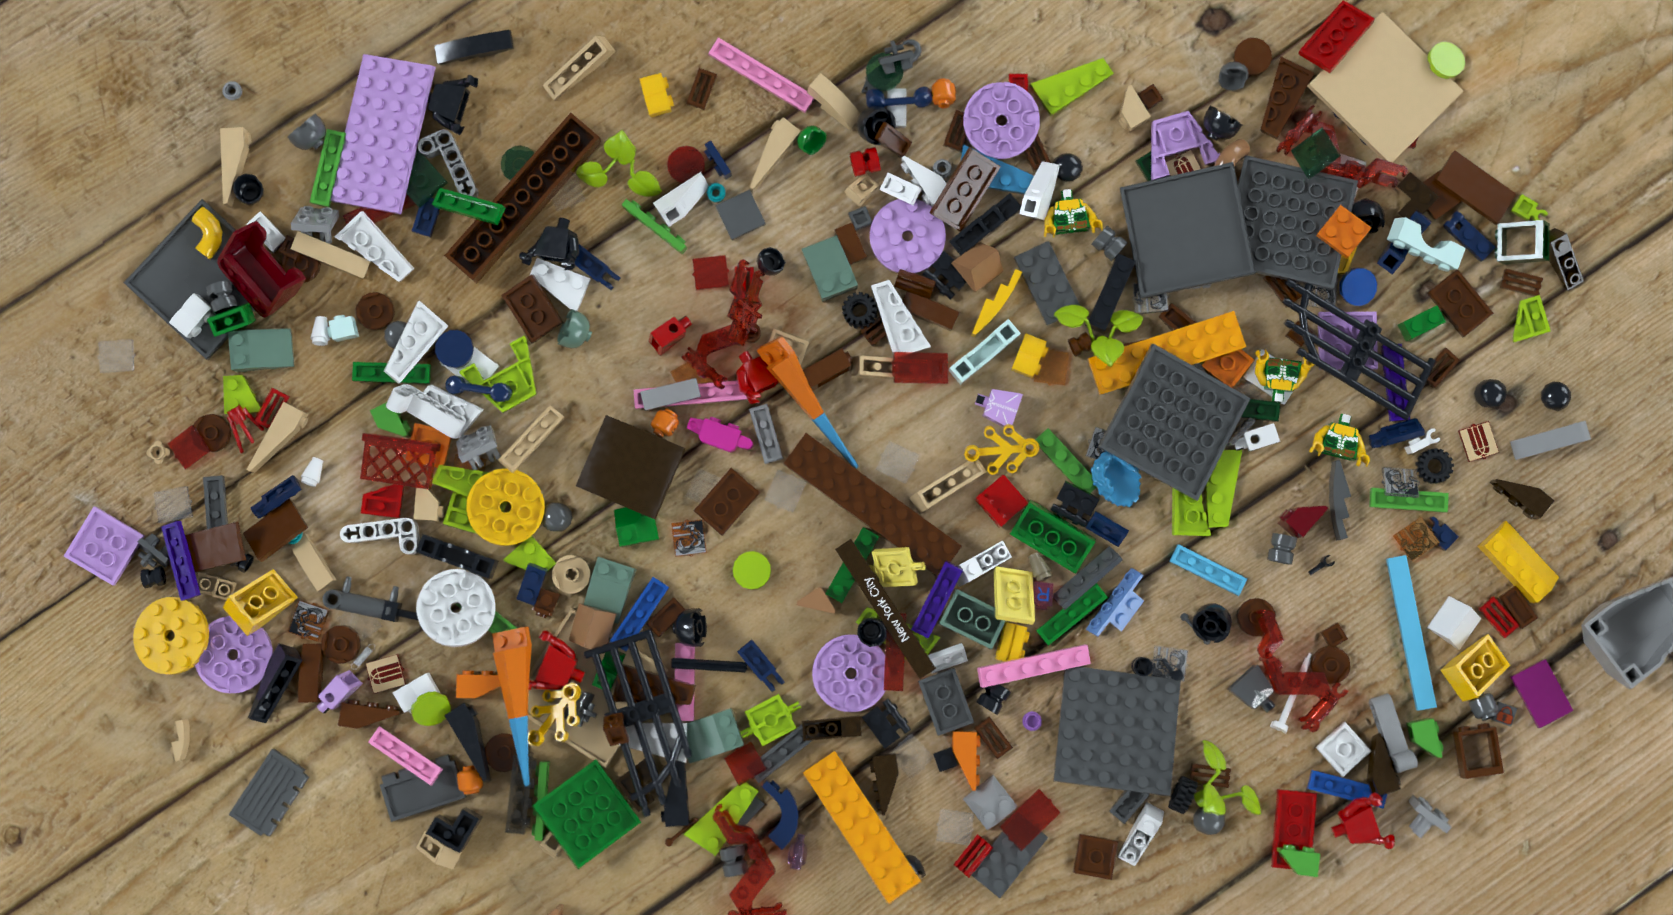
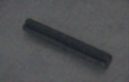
M684 658L671 659V668L743 673L747 671L746 662Z

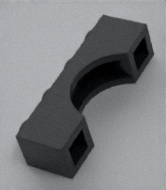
M1119 253L1115 257L1102 291L1088 318L1093 330L1102 334L1106 330L1136 261Z
M422 534L416 553L457 566L488 579L493 578L499 562L498 560Z

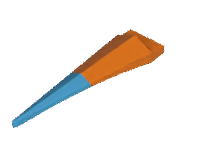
M783 336L760 346L757 352L762 360L768 364L767 369L850 465L857 469L858 464L825 415L792 347Z
M528 626L492 633L495 650L493 656L525 786L530 784L528 694L532 644Z

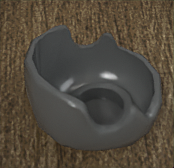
M1228 62L1220 69L1219 83L1226 90L1235 91L1242 89L1245 81L1248 80V69L1242 63Z
M395 321L387 326L384 331V339L389 347L395 349L407 323Z
M550 503L545 507L541 523L547 530L562 532L571 524V510L564 504Z
M1199 807L1193 816V824L1197 831L1205 835L1217 834L1225 826V815L1204 812V807Z

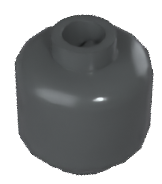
M1483 692L1478 698H1474L1469 702V706L1476 719L1486 721L1497 715L1496 712L1499 707L1491 693L1484 694Z

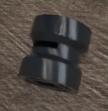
M249 553L245 554L246 560L229 565L236 566L239 571L245 573L252 565L254 556Z
M162 566L155 567L153 570H141L140 577L144 588L166 584V574Z
M1136 657L1131 663V669L1134 674L1148 676L1153 670V664L1146 657Z

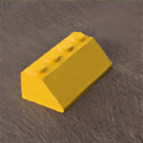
M1504 521L1477 546L1514 586H1517L1521 594L1530 603H1538L1553 589L1559 578L1507 521Z

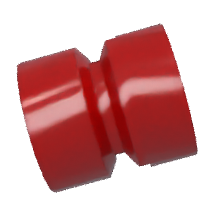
M876 147L867 148L863 153L860 150L849 153L855 177L865 175L866 171L870 173L881 171Z

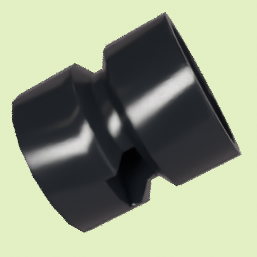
M999 684L985 687L986 692L981 693L976 701L996 715L999 714L1003 707L1002 702L1007 701L1011 694V691Z

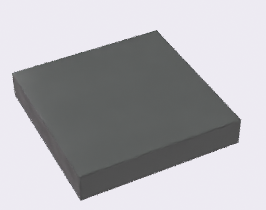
M750 189L715 205L731 240L766 225Z

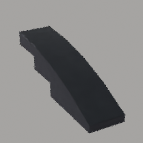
M511 30L485 33L435 45L437 64L439 65L457 60L462 62L476 57L484 58L514 49Z
M1009 193L949 242L960 255L964 254L1021 209L1020 203Z

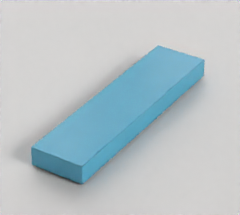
M1177 544L1169 561L1237 596L1240 595L1247 581V578Z

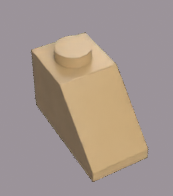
M1129 85L1125 91L1119 115L1121 126L1123 129H1127L1128 132L1146 123L1151 117L1132 85Z
M417 481L414 519L440 522V518L444 516L442 502L425 482Z
M425 831L416 848L435 864L453 869L461 853L426 834L427 831Z

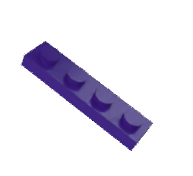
M1382 345V356L1404 369L1403 356ZM1383 365L1384 378L1407 391L1406 379ZM1386 388L1387 400L1404 410L1408 401ZM1388 410L1389 422L1404 420Z
M182 521L162 526L180 600L185 601L200 596L201 593Z
M948 561L944 563L911 629L912 631L926 638L930 637L964 569Z

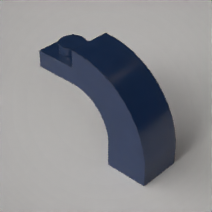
M1417 210L1409 218L1421 225V235L1432 222ZM1390 241L1380 255L1377 264L1393 275L1404 262L1408 250L1397 248Z
M767 779L762 787L778 802L781 808V820L768 834V837L783 850L796 832L799 816L798 806L793 794L787 787L781 793L779 791L781 787L774 780L770 782Z

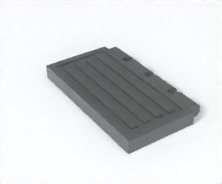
M272 749L229 815L258 835L266 834L271 836L278 826L273 819L280 822L289 809L284 805V802L291 805L300 792L294 787L297 786L302 789L309 779V776L304 773L306 769L276 749Z
M449 754L435 758L436 764L443 770L432 786L406 768L398 770L399 779L396 772L382 776L383 784H380V788L391 822L466 798V794L464 795V792L458 789L457 773L459 771L456 761H451Z

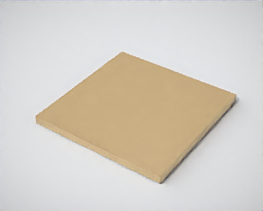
M1383 12L1374 20V23L1331 73L1323 70L1307 85L1388 166L1463 92L1451 78L1443 79L1433 73L1430 69L1431 65L1427 60L1428 55Z
M571 608L553 636L564 641L576 653V658L578 659L576 669L585 672L581 683L572 679L569 683L579 685L581 692L594 694L591 703L595 704L593 712L597 713L596 718L590 716L588 723L583 722L581 727L568 725L567 719L564 718L565 731L569 735L565 743L593 761L596 759L601 766L607 768L620 745L610 746L603 731L604 714L610 711L603 690L592 686L597 671L592 657L586 659L584 655L585 651L591 649L569 641L577 612ZM611 633L608 643H611L610 640L614 634ZM550 642L530 671V681L536 679ZM618 648V651L626 654L623 664L635 667L630 649L625 652ZM639 651L644 670L658 674L654 660ZM605 653L600 654L601 661L603 660ZM616 678V680H615V682H614V684H613V687H612V689H611L612 695H613L614 690H615L617 678ZM532 687L528 694V719L541 727L550 714H543L540 718L533 717L530 713L531 708L534 705H555L562 698H557L553 702H546L542 699V694L545 690L533 689ZM615 702L617 709L628 706L627 702ZM556 721L548 730L554 736L556 733Z

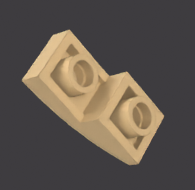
M199 572L197 576L200 593L227 600L234 593L237 584L236 582Z
M189 719L175 721L174 732L179 741L171 742L172 746L170 747L171 755L175 758V761L186 758L190 741Z

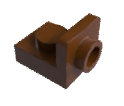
M541 588L536 604L532 608V610L536 611L535 615L547 618V615L553 616L560 594Z
M622 713L604 716L603 731L610 746L629 742Z

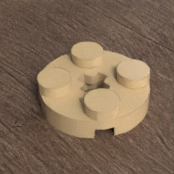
M567 555L556 562L552 571V580L555 586L562 592L569 594L579 593L590 583L591 569L583 558ZM569 569L577 572L574 580L566 576L569 573Z

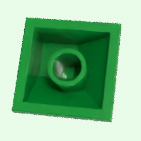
M626 507L614 510L620 547L659 540L655 519Z

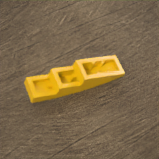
M1014 270L1008 286L1000 284L994 301L986 298L971 336L975 337L1002 309L1013 292L1022 271Z

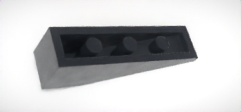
M280 643L276 647L268 662L248 716L250 720L267 723L302 662V658L296 648Z
M463 703L444 716L482 780L490 782L491 776L479 720L476 717L478 713L473 705Z
M678 760L676 768L679 774L678 777L681 780V787L676 788L673 784V778H671L666 797L667 804L664 805V811H661L662 823L665 822V827L690 824L685 762Z

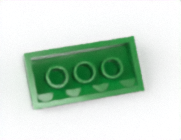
M1031 499L1010 532V535L1075 574L1096 542V538Z

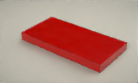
M1342 0L1299 50L1298 55L1331 73L1374 23L1375 18Z
M1277 789L1271 867L1291 869L1277 852V847H1283V844L1294 845L1295 849L1303 850V847L1313 848L1317 793Z

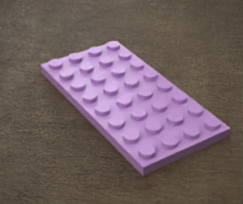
M363 54L346 125V138L331 202L395 214L402 213L436 69L434 66Z

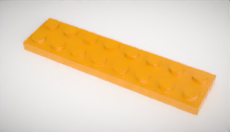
M1235 311L1124 346L1123 354L1114 362L1112 367L1105 364L1097 356L1088 358V362L1099 395L1130 386L1151 344L1159 346L1191 365L1246 348V344Z
M836 751L803 772L888 904L922 882Z

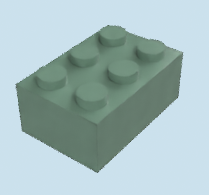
M955 589L938 624L992 649L1005 621L995 618V607Z

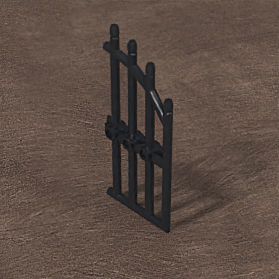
M1287 279L1285 284L1300 293L1302 298L1300 305L1292 302L1289 298L1283 299L1282 303L1285 306L1290 307L1299 314L1300 321L1299 326L1287 319L1284 325L1302 336L1309 351L1298 348L1296 353L1408 421L1436 360L1433 358H1429L1427 362L1381 335L1382 328L1378 324L1367 319L1362 323L1311 292L1312 284L1307 283L1303 287L1300 284H1296L1295 281ZM1308 301H1313L1360 330L1356 339L1307 310ZM1307 319L1351 345L1349 354L1343 353L1309 332ZM1376 341L1422 368L1423 371L1420 378L1372 350ZM1314 344L1342 360L1344 364L1339 371L1321 360ZM1368 357L1415 384L1416 386L1412 394L1366 367L1365 364ZM1360 374H1365L1406 399L1408 403L1405 409H1401L1357 382Z
M651 629L584 652L586 659L591 657L593 659L610 711L604 715L622 713L624 716V726H635L652 778L651 783L642 788L629 744L623 743L620 745L636 791L630 794L631 800L635 801L638 799L645 817L650 816V809L647 806L648 803L645 795L655 789L661 805L667 804L662 782L669 773L671 778H673L674 786L676 788L681 787V780L678 777L679 774L676 768L681 748L684 749L683 752L686 758L692 757L687 736ZM647 639L664 694L653 697L636 642ZM626 645L629 646L646 700L637 703L634 701L618 652V648ZM609 651L611 652L628 706L620 709L616 708L600 658V654ZM671 712L678 734L672 753L660 719V715ZM651 718L653 719L667 765L659 775L642 726V721Z

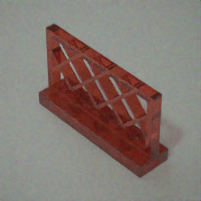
M362 433V441H365L360 479L431 490L436 451H440L439 443ZM371 446H375L379 451L374 458L370 455ZM389 449H393L396 454L392 460H389L385 454ZM407 451L414 457L408 463L402 457ZM424 454H430L429 463L424 466L419 458ZM382 456L387 464L380 469L375 461ZM399 459L403 467L397 472L392 464ZM415 461L421 468L416 474L409 467ZM372 464L377 472L372 476H367L368 467ZM388 467L394 474L389 479L383 474V471ZM405 470L411 476L406 482L400 476ZM423 472L427 477L426 485L421 484L417 479Z

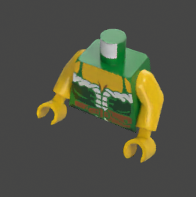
M1067 189L1061 191L1062 201H1056L1054 206L1049 208L1044 220L1045 229L1043 236L1046 237L1047 233H1051L1054 238L1055 235L1087 232L1090 229V225L1092 233H1095V228L1097 227L1103 231V224L1087 203H1083L1082 199H1073L1072 190Z
M1266 349L1262 356H1260L1259 350L1255 352L1258 358L1255 365V375L1260 385L1264 386V390H1273V402L1283 403L1284 392H1293L1295 389H1298L1306 379L1310 367L1314 366L1311 362L1306 361L1304 357V364H1302V361L1269 358Z
M1340 414L1338 423L1332 422L1324 425L1314 435L1313 445L1309 450L1310 453L1315 449L1318 452L1317 456L1325 454L1348 461H1354L1358 458L1356 466H1360L1361 462H1364L1365 467H1367L1370 462V457L1366 454L1362 436L1358 433V429L1349 427L1352 417L1350 415Z

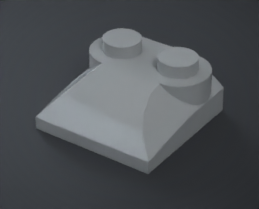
M994 775L978 786L976 791H972L963 798L987 830L1003 820L1017 807L1016 803Z

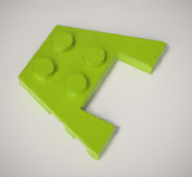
M525 335L509 343L518 362L484 380L474 363L459 371L470 384L492 387L496 383L509 385L512 395L506 402H497L492 399L491 395L483 394L502 413L537 395Z

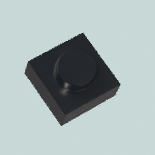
M951 747L933 753L939 772L958 766Z

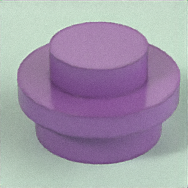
M1031 711L1023 716L1022 723L1027 730L1035 731L1040 728L1042 719L1038 713Z

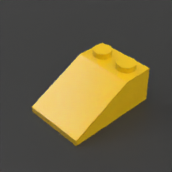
M272 569L230 595L223 609L241 630L249 636L267 624L297 600L298 597L278 573Z
M1487 634L1450 660L1440 671L1462 702L1478 698L1511 665L1489 634Z

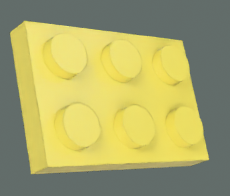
M996 566L993 570L995 618L1033 625L1035 622L1032 572Z

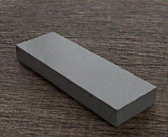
M697 378L640 392L645 411L701 397Z
M768 404L750 408L749 411L764 463L768 464L783 459Z

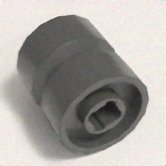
M1107 225L1091 245L1098 251L1104 250L1105 257L1112 261L1128 242L1120 236L1115 237V231Z
M229 280L216 282L206 287L208 297L213 300L211 306L214 314L238 307L236 297L231 295L233 288Z
M1272 533L1271 544L1274 548L1269 549L1267 560L1292 565L1294 554L1291 550L1295 549L1297 538Z
M744 844L719 849L721 861L725 862L722 866L724 877H732L749 872L748 863L744 860L746 856Z

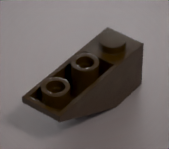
M1553 228L1549 232V262L1568 291L1584 282L1567 233Z
M1500 479L1490 481L1497 493L1508 497V502L1515 507L1519 506L1523 510L1522 513L1529 519H1540L1555 501L1540 488Z
M860 715L802 721L803 741L862 736Z
M1380 733L1374 735L1371 739V752L1366 780L1371 794L1378 793L1382 796L1400 790L1401 783L1398 775L1394 772L1393 760L1391 756H1388L1386 742Z
M895 753L872 756L873 761H869L871 773H875L876 780L873 781L874 792L879 794V800H876L877 811H881L882 816L886 815L899 774Z

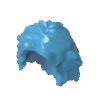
M1108 452L1102 453L1094 461L1091 468L1093 485L1097 486L1099 495H1103L1105 500L1110 501L1117 507L1132 506V503H1136L1140 495L1139 488L1141 483L1139 479L1142 477L1139 474V469Z

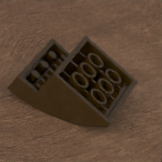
M606 415L576 487L656 520L685 448Z

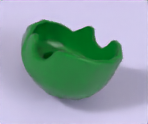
M807 126L799 133L797 139L798 147L803 152L813 155L824 146L827 135L817 126Z

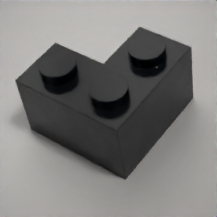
M465 807L454 823L439 814L434 818L426 834L454 851L461 853L483 816Z

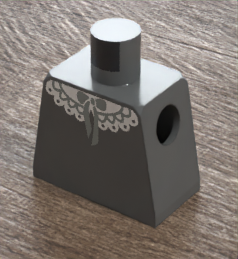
M1253 664L1227 688L1230 693L1251 709L1261 706L1267 713L1275 707V704L1269 699V696L1274 693V689L1258 665Z

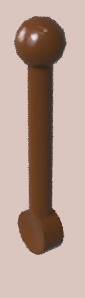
M692 818L689 825H686L672 838H667L665 840L666 846H672L673 841L698 822V819Z

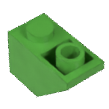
M387 402L370 410L378 428L406 438L411 437L409 433L411 428L406 420L403 421L400 415L402 413H395L386 407Z
M1433 718L1406 722L1410 742L1433 757H1442L1443 744L1438 739L1439 727Z
M1283 844V847H1277V852L1294 873L1318 877L1320 853L1316 852L1315 848L1303 847V850L1295 849L1294 845Z

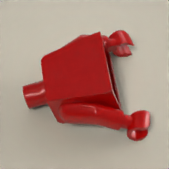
M745 351L739 355V359L743 364L736 371L740 392L747 397L749 403L755 404L760 402L756 398H760L761 393L774 388L779 382L767 369L768 364L762 360L761 356L753 359L750 353Z
M546 630L543 631L539 638L549 641L550 645L534 681L529 680V690L532 687L533 689L560 690L569 684L571 679L581 683L585 672L576 669L578 663L576 653L564 641Z
M1373 793L1369 798H1356L1343 810L1339 811L1338 817L1341 824L1331 827L1334 837L1337 838L1345 835L1351 844H1384L1386 849H1392L1395 846L1394 835L1381 836L1372 807L1370 806H1381V801H1383L1378 793Z

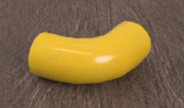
M201 207L192 218V222L203 232V237L195 249L211 260L222 243L223 232L218 219L205 207Z

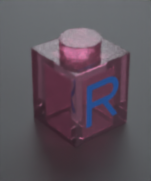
M1033 582L1035 609L1047 610V606L1052 607L1054 583Z

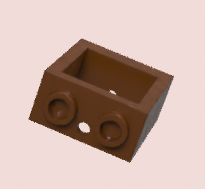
M840 349L804 369L803 372L814 391L850 371L853 360L848 351L844 352L843 349Z
M1489 723L1477 724L1478 728L1470 729V726L1458 727L1459 731H1452L1460 778L1469 779L1504 773L1496 727L1489 726ZM1487 732L1492 765L1467 769L1462 736Z

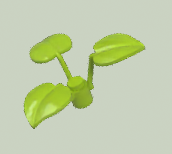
M623 130L607 139L604 144L605 152L609 157L613 158L612 162L605 169L602 170V166L599 163L590 161L583 163L576 170L578 178L592 187H602L608 180L605 173L610 170L617 160L623 165L630 163V175L632 178L628 180V186L634 193L640 196L651 197L662 192L657 179L651 173L646 171L634 173L636 148Z
M1068 305L1054 313L1058 321L1067 327H1079L1085 322L1092 340L1091 350L1094 356H1097L1110 367L1124 352V345L1119 340L1112 339L1115 330L1118 328L1124 333L1132 332L1143 322V317L1140 314L1128 310L1116 311L1110 319L1114 326L1109 338L1099 336L1095 339L1089 320L1086 319L1089 316V311L1079 305Z
M1203 740L1206 761L1216 770V773L1203 785L1204 789L1194 794L1197 805L1204 807V812L1223 815L1226 811L1223 799L1240 796L1242 797L1244 807L1249 812L1261 815L1259 799L1254 790L1247 785L1241 787V792L1219 796V793L1211 783L1221 773V770L1224 771L1226 769V761L1217 746Z

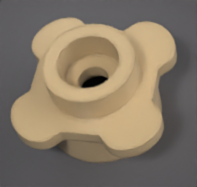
M160 441L154 442V445L147 450V456L154 459L156 464H161L165 456L170 454V450L165 448Z

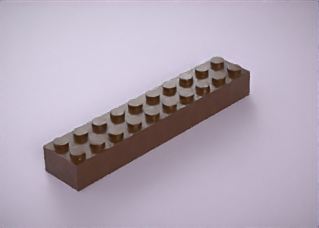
M570 113L492 201L505 207L499 224L495 225L476 219L444 256L477 284L572 177L577 168L602 143L600 137L575 115Z
M807 433L804 434L783 463L785 467L895 547H909L912 559L917 563L924 562L925 568L937 577L946 561L951 562L962 547Z

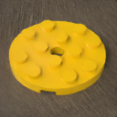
M507 468L496 469L480 477L472 486L467 498V517L473 530L485 541L499 546L516 545L530 538L539 528L545 510L543 494L537 483L527 474L518 470L512 473ZM503 502H508L511 505V510L507 513L500 510V505Z
M165 597L154 601L143 610L135 624L133 642L136 654L148 669L156 673L175 675L191 669L200 661L199 658L203 651L206 650L209 642V626L204 613L190 601H181L178 597ZM172 630L175 637L172 641H169L166 637Z

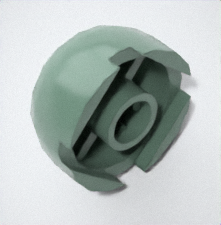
M571 309L565 317L569 320L565 324L562 323L557 342H559L558 345L573 349L580 347L584 341L588 342L592 331H589L590 323L585 315Z

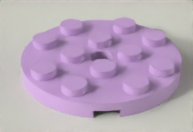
M998 82L988 84L975 92L965 108L963 124L969 142L978 152L994 159H1008L1023 153L1033 143L1039 130L1040 117L1035 100L1025 89L1013 83ZM1000 115L1005 116L1007 119V123L1004 126H1000L996 122V118Z
M898 199L885 205L876 214L870 228V244L875 257L885 268L895 273H899L900 269L911 273H918L930 268L939 258L944 249L946 232L943 221L929 213L932 209L930 205H926L925 202L916 199L914 205ZM910 231L913 234V239L905 241L902 238V234Z
M230 616L211 622L208 625V646L199 658L200 661L195 665L201 679L211 688L223 693H241L256 687L262 681L268 662L273 654L272 643L267 632L261 627L247 636ZM232 649L238 652V657L235 660L229 657V652Z
M842 635L830 640L818 652L812 670L813 683L818 695L829 706L843 712H858L873 706L885 693L889 683V664L879 646L868 647L860 641L858 635ZM848 668H854L857 672L856 677L853 679L847 678L845 671Z

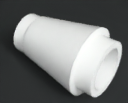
M315 317L310 337L312 344L318 346L328 344L330 337L327 331V317Z
M313 457L301 475V482L316 487L317 483L320 482L324 461Z

